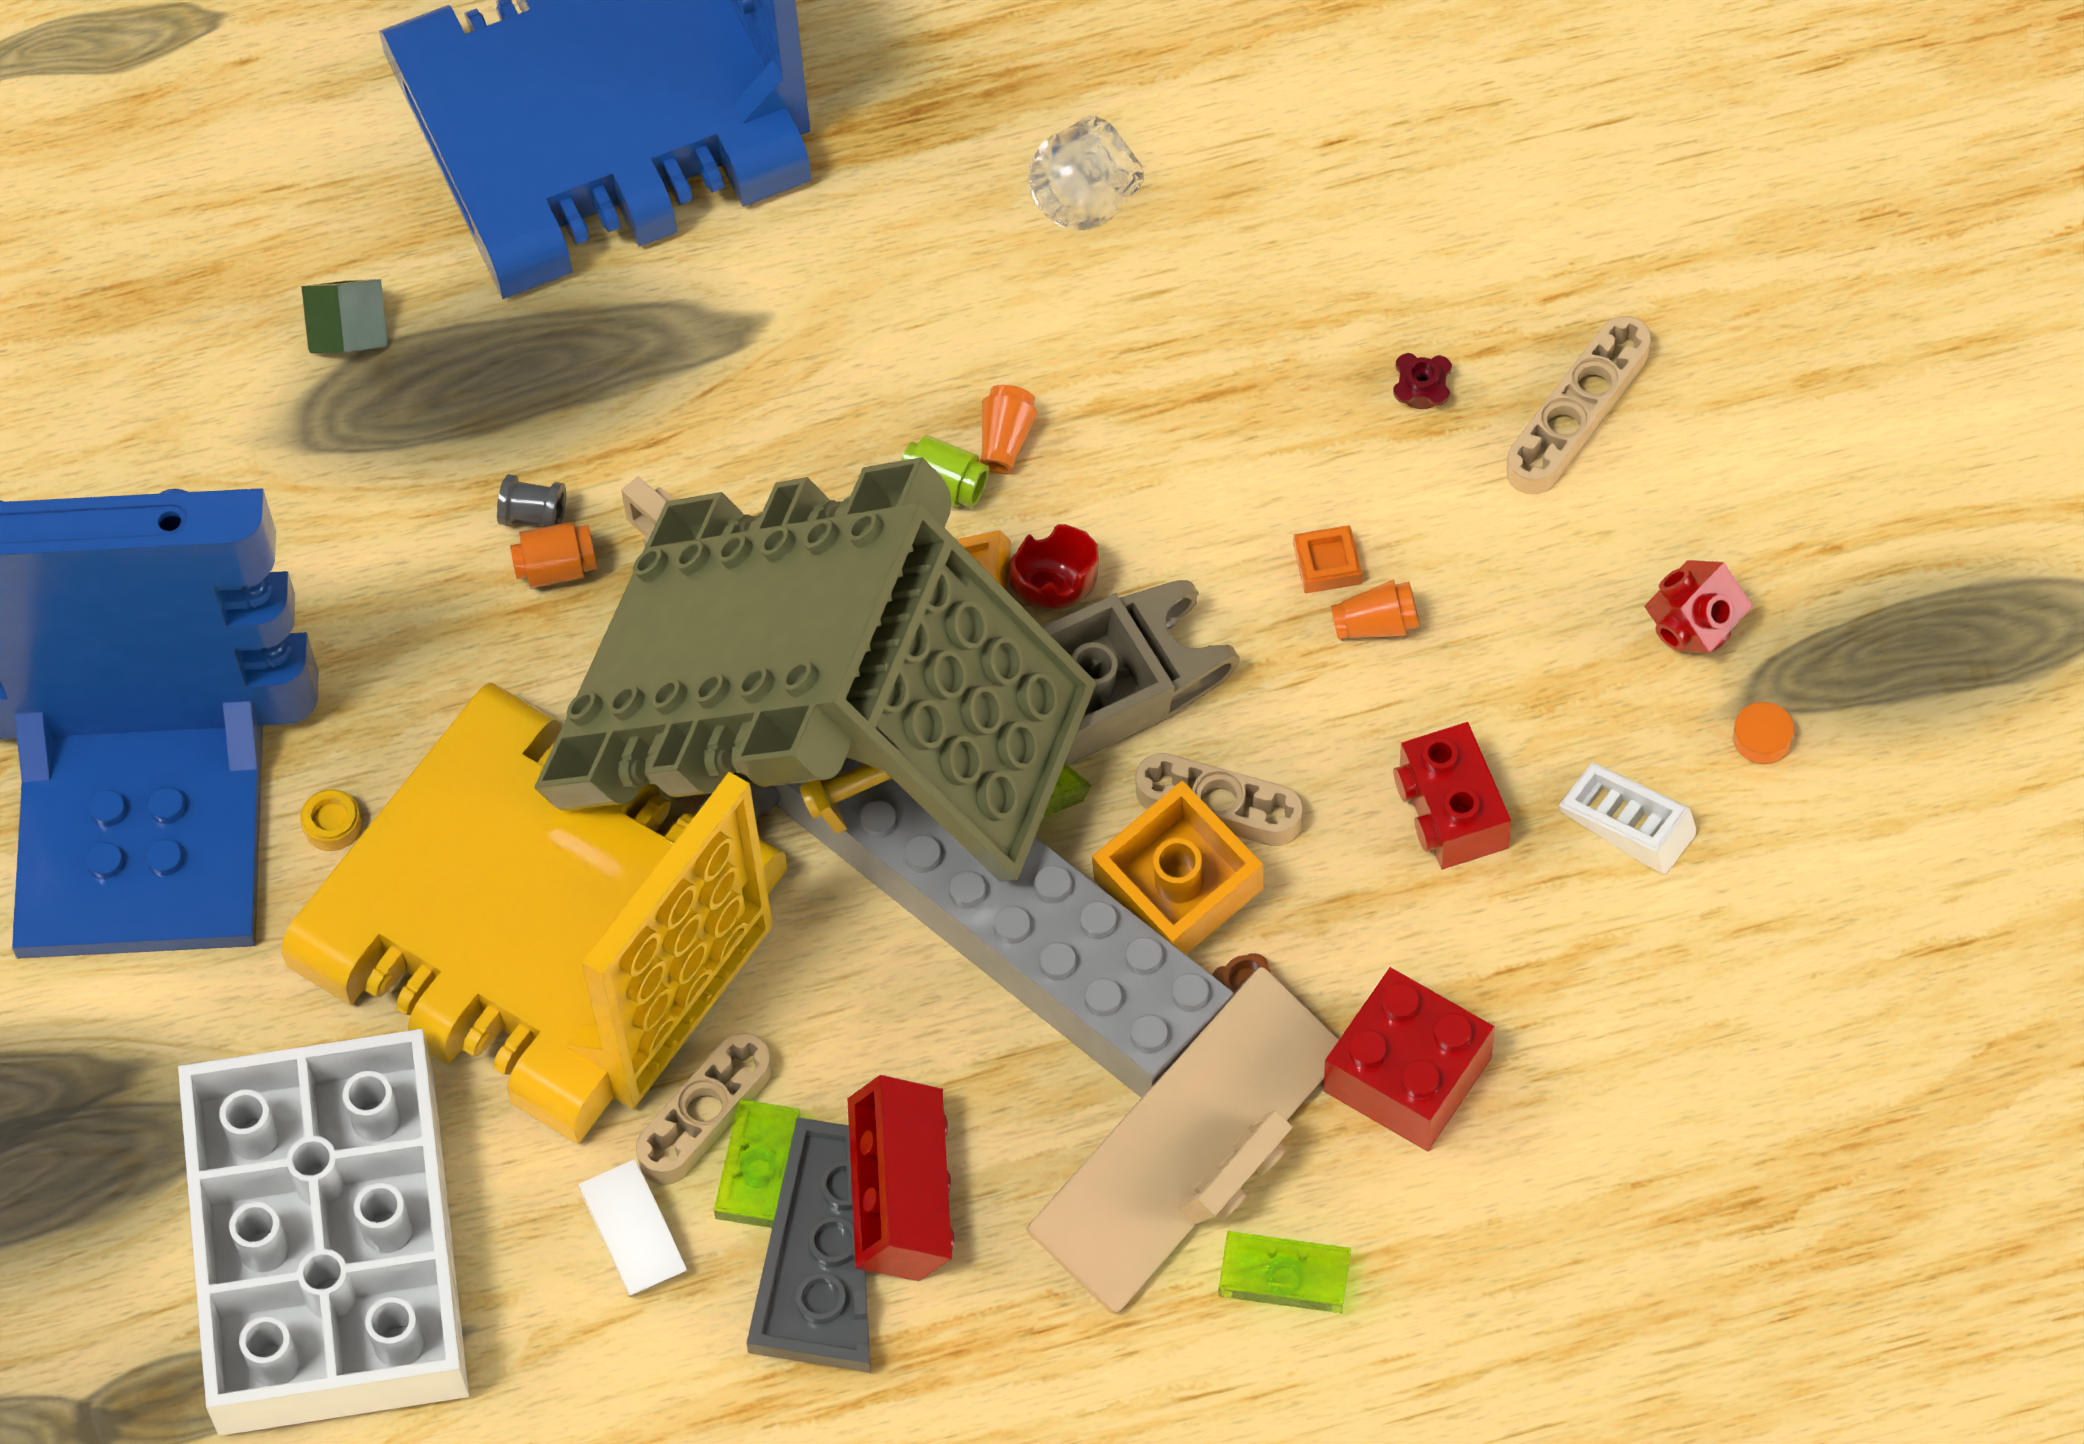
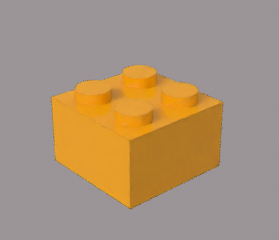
M1183 780L1092 855L1094 881L1106 893L1185 955L1264 889L1263 863Z

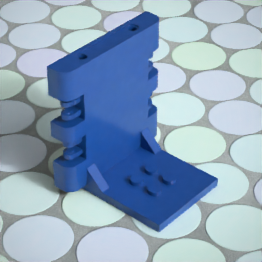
M497 0L496 10L501 21L487 26L482 13L477 8L467 11L464 15L470 32L466 34L450 5L379 30L384 54L502 299L573 273L568 248L560 227L566 226L576 245L589 240V232L584 218L598 213L602 226L609 233L621 228L617 212L614 208L618 206L638 247L677 233L674 210L665 187L669 186L679 205L692 201V190L687 179L701 174L706 188L711 193L725 188L718 167L722 166L743 207L812 181L809 157L801 135L811 131L795 0H516L522 12L518 14L512 0Z
M263 488L199 492L168 489L159 494L7 502L0 500V739L17 738L22 781L12 949L17 959L256 946L263 725L293 724L307 718L315 709L318 701L319 671L307 632L290 633L294 625L295 592L289 572H270L275 563L276 529Z

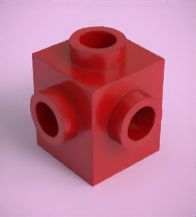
M1687 560L1679 569L1666 575L1659 584L1660 590L1644 606L1656 623L1657 635L1667 646L1678 651L1710 653L1724 645L1731 636V630L1753 607L1724 562Z

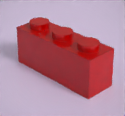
M879 1075L847 1098L855 1269L920 1281L952 1260V1250L954 1247V1232L950 1226L949 1208L951 1176L947 1170L945 1139L948 1131V1121L944 1114L943 1089Z

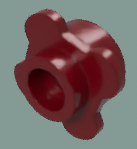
M1405 353L1397 358L1395 368L1400 375L1399 382L1393 387V395L1399 402L1416 409H1429L1434 406H1440L1448 401L1450 390L1445 386L1446 376L1452 371V364L1448 358L1437 355L1432 359L1426 357L1417 358L1412 353ZM1420 376H1425L1428 380L1419 381L1417 380V378Z

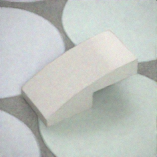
M635 1159L578 1184L601 1240L606 1244L629 1297L687 1271L667 1224Z

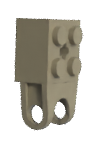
M1188 580L1173 581L1120 598L1115 593L1043 626L1047 633L1097 682L1064 763L1065 767L1167 720L1215 689L1237 668L1240 657L1231 645H1209L1203 648H1191L1178 643L1170 635L1168 630L1175 626L1197 604L1196 599L1199 592L1192 582Z

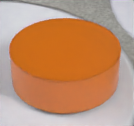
M1769 702L1750 704L1742 709L1736 718L1733 731L1734 745L1744 758L1760 764L1776 762L1782 759L1791 748L1794 735L1793 720L1786 710L1776 704Z

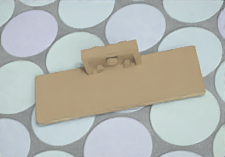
M1263 967L1256 969L1233 994L1228 1003L1166 1069L1026 1228L1027 1233L1110 1313L1121 1311L1196 1224L1215 1216L1220 1220L1228 1217L1245 1199L1247 1193L1241 1186L1254 1172L1259 1176L1265 1174L1281 1158L1286 1149L1280 1142L1293 1128L1287 1120L1324 1079L1325 1059L1339 1039L1267 969Z

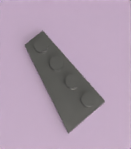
M799 1117L796 1119L747 1338L748 1353L871 1373L866 1271L855 1269L849 1125Z

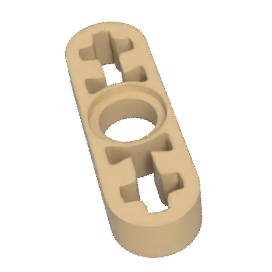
M1168 753L1150 755L1137 767L1135 775L1136 796L1139 803L1145 809L1150 808L1180 781L1183 780L1188 786L1189 782L1192 781L1194 782L1192 791L1201 800L1206 792L1214 788L1229 790L1235 796L1236 801L1230 808L1223 811H1212L1237 837L1270 846H1282L1293 841L1301 831L1302 802L1299 796L1288 787ZM1162 775L1172 777V785H1166L1163 792L1153 790V782H1158ZM1246 797L1253 798V807H1249L1248 818L1243 817L1246 808ZM1275 807L1285 809V817H1280L1277 824L1266 822V814H1271Z
M748 1033L734 1034L726 1038L640 1133L636 1142V1153L640 1169L649 1180L658 1184H672L683 1179L770 1081L772 1065L769 1049L762 1039ZM750 1056H753L755 1069L751 1072L749 1069L742 1068L733 1076L732 1060L736 1057L741 1061H745ZM729 1080L734 1095H731L725 1086ZM700 1096H712L722 1104L719 1114L708 1121H697L691 1118L687 1113L688 1106L694 1099ZM675 1122H678L685 1131L680 1137L678 1136ZM677 1139L674 1145L677 1158L671 1160L664 1156L658 1162H655L653 1148L658 1145L663 1149H667Z

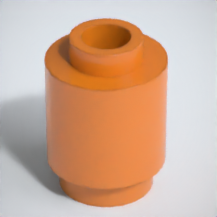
M567 522L519 532L521 543L510 545L516 579L528 577L530 589L583 579L584 572L598 570L589 524L574 527V522Z

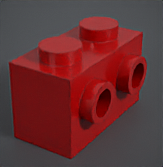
M1469 722L1401 742L1400 766L1393 769L1395 784L1404 802L1412 800L1419 816L1414 819L1419 842L1425 852L1434 851L1441 870L1509 849L1511 818Z

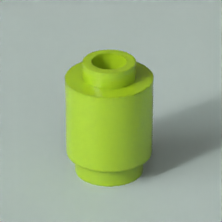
M925 435L919 444L911 442L908 445L902 460L923 457L945 480L951 496V507L958 508L962 504L973 508L977 504L989 475V466L979 462L978 455Z

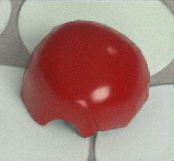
M1067 524L1056 525L1052 533L1045 539L1037 540L1029 534L1023 540L1017 553L1013 554L1009 560L1010 585L1028 605L1035 609L1050 611L1073 607L1086 599L1096 584L1099 565L1098 544L1086 531Z

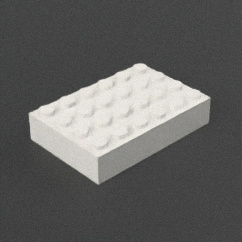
M423 1029L178 1066L206 1409L218 1435L222 1436L469 1397L433 1061Z

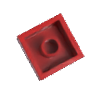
M1389 967L1325 1059L1323 1092L1428 1152L1492 1059L1495 1026Z

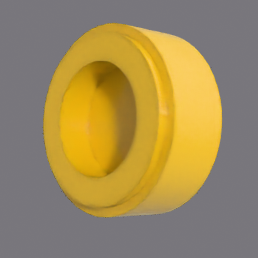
M337 789L319 791L312 795L301 809L300 822L304 835L311 845L320 850L336 851L352 844L360 834L362 818L355 799L344 791Z

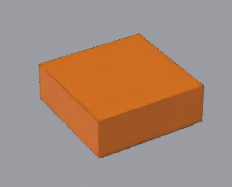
M1350 525L1294 534L1293 546L1305 594L1362 584V571Z

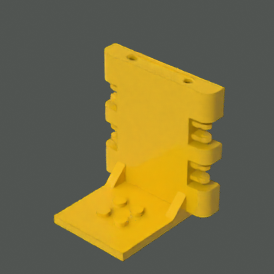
M488 683L480 688L297 914L284 935L281 952L286 967L352 1006L364 989L375 997H382L394 986L404 972L412 975L407 985L400 992L395 1009L410 1016L408 1031L423 1029L430 1054L448 1066L461 1050L472 1056H479L487 1050L502 1030L508 1033L510 1036L498 1051L493 1069L503 1075L511 1074L507 1086L511 1104L574 1143L579 1144L613 1098L631 1109H635L773 927L768 895L788 870L786 855L783 851L758 837L750 783L731 772H728L696 815L691 813L683 814L664 837L656 833V831L666 819L671 801L660 796L659 787L655 784H650V782L641 787L638 795L629 803L568 811L556 808L534 787L561 730L560 722L498 685Z

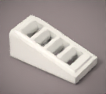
M1594 762L1589 765L1559 804L1560 811L1642 864L1662 874L1669 872L1696 835V826L1689 807ZM1603 788L1609 791L1596 810L1589 807ZM1623 801L1628 803L1617 819L1612 818V815ZM1644 814L1649 816L1639 830L1634 828Z

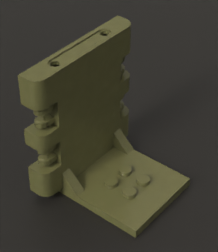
M923 457L863 467L850 497L845 498L841 502L829 500L808 477L776 482L763 511L757 516L744 515L723 492L666 501L643 553L634 563L631 579L577 696L568 706L565 722L534 788L553 806L560 810L568 811L629 803L638 795L641 787L647 785L648 782L657 785L664 793L671 797L709 794L714 792L728 772L745 774L752 782L762 787L826 780L833 778L839 773L847 757L885 771L999 882L1018 880L1097 682L944 528L951 511L949 488L942 476Z

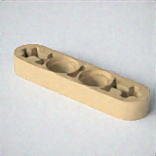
M1618 316L1605 323L1511 445L1507 458V478L1516 490L1525 494H1540L1548 491L1557 482L1645 366L1649 358L1651 333L1647 325L1641 320L1631 316ZM1627 339L1634 341V347L1628 345L1624 347L1617 357V363L1614 364L1611 359L1614 355L1615 343L1623 344ZM1598 375L1608 381L1610 388L1601 394H1590L1581 389L1578 383L1583 377ZM1558 415H1567L1573 417L1580 427L1571 434H1558L1550 429L1548 421ZM1541 444L1547 448L1543 456L1542 468L1535 466L1530 472L1523 469V462L1531 464L1540 454Z

